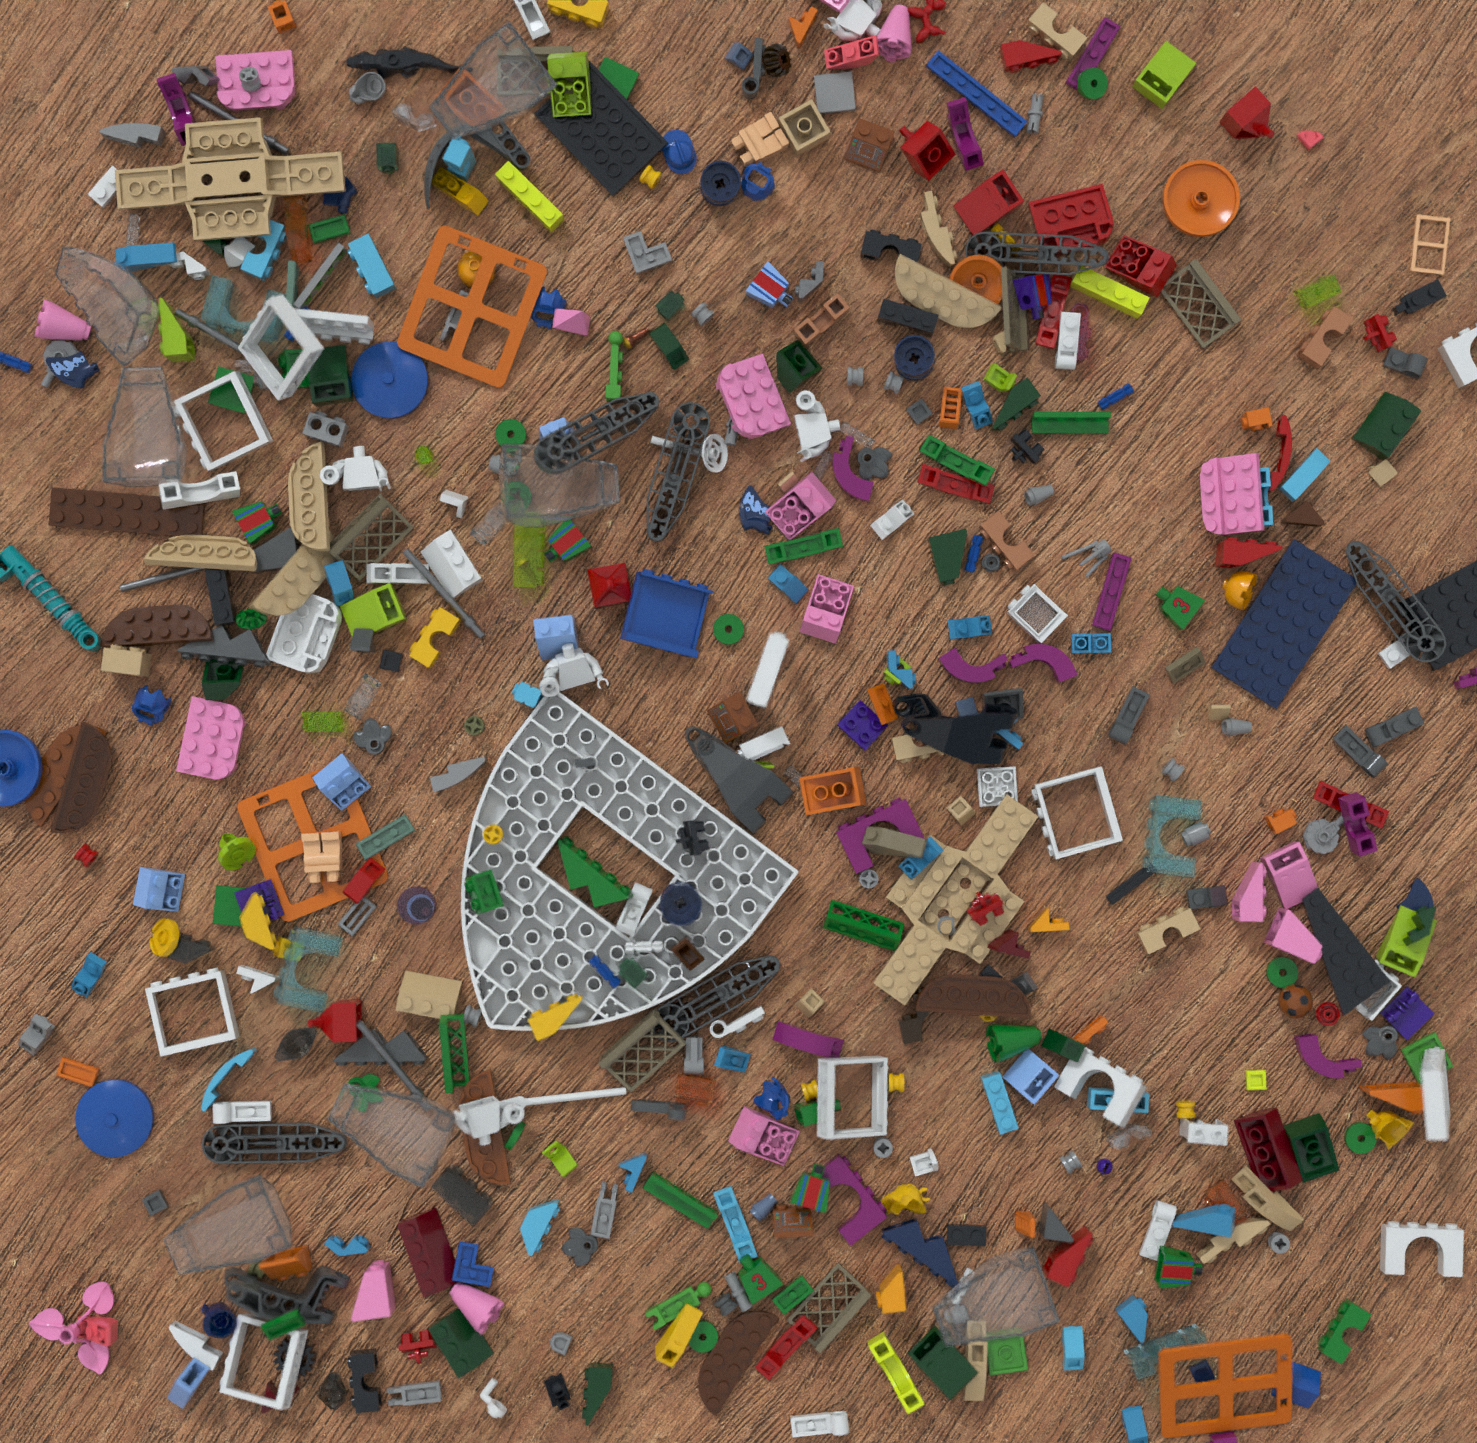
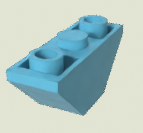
M555 1199L529 1209L520 1227L528 1255L532 1256L534 1251L539 1252L543 1244L540 1239L543 1234H548L552 1226L549 1224L551 1217L556 1218L560 1207L557 1206L559 1200Z

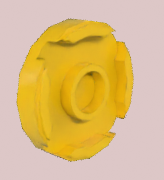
M163 918L156 922L152 928L151 933L154 934L153 938H150V948L153 954L167 957L173 953L177 946L179 928L176 921Z

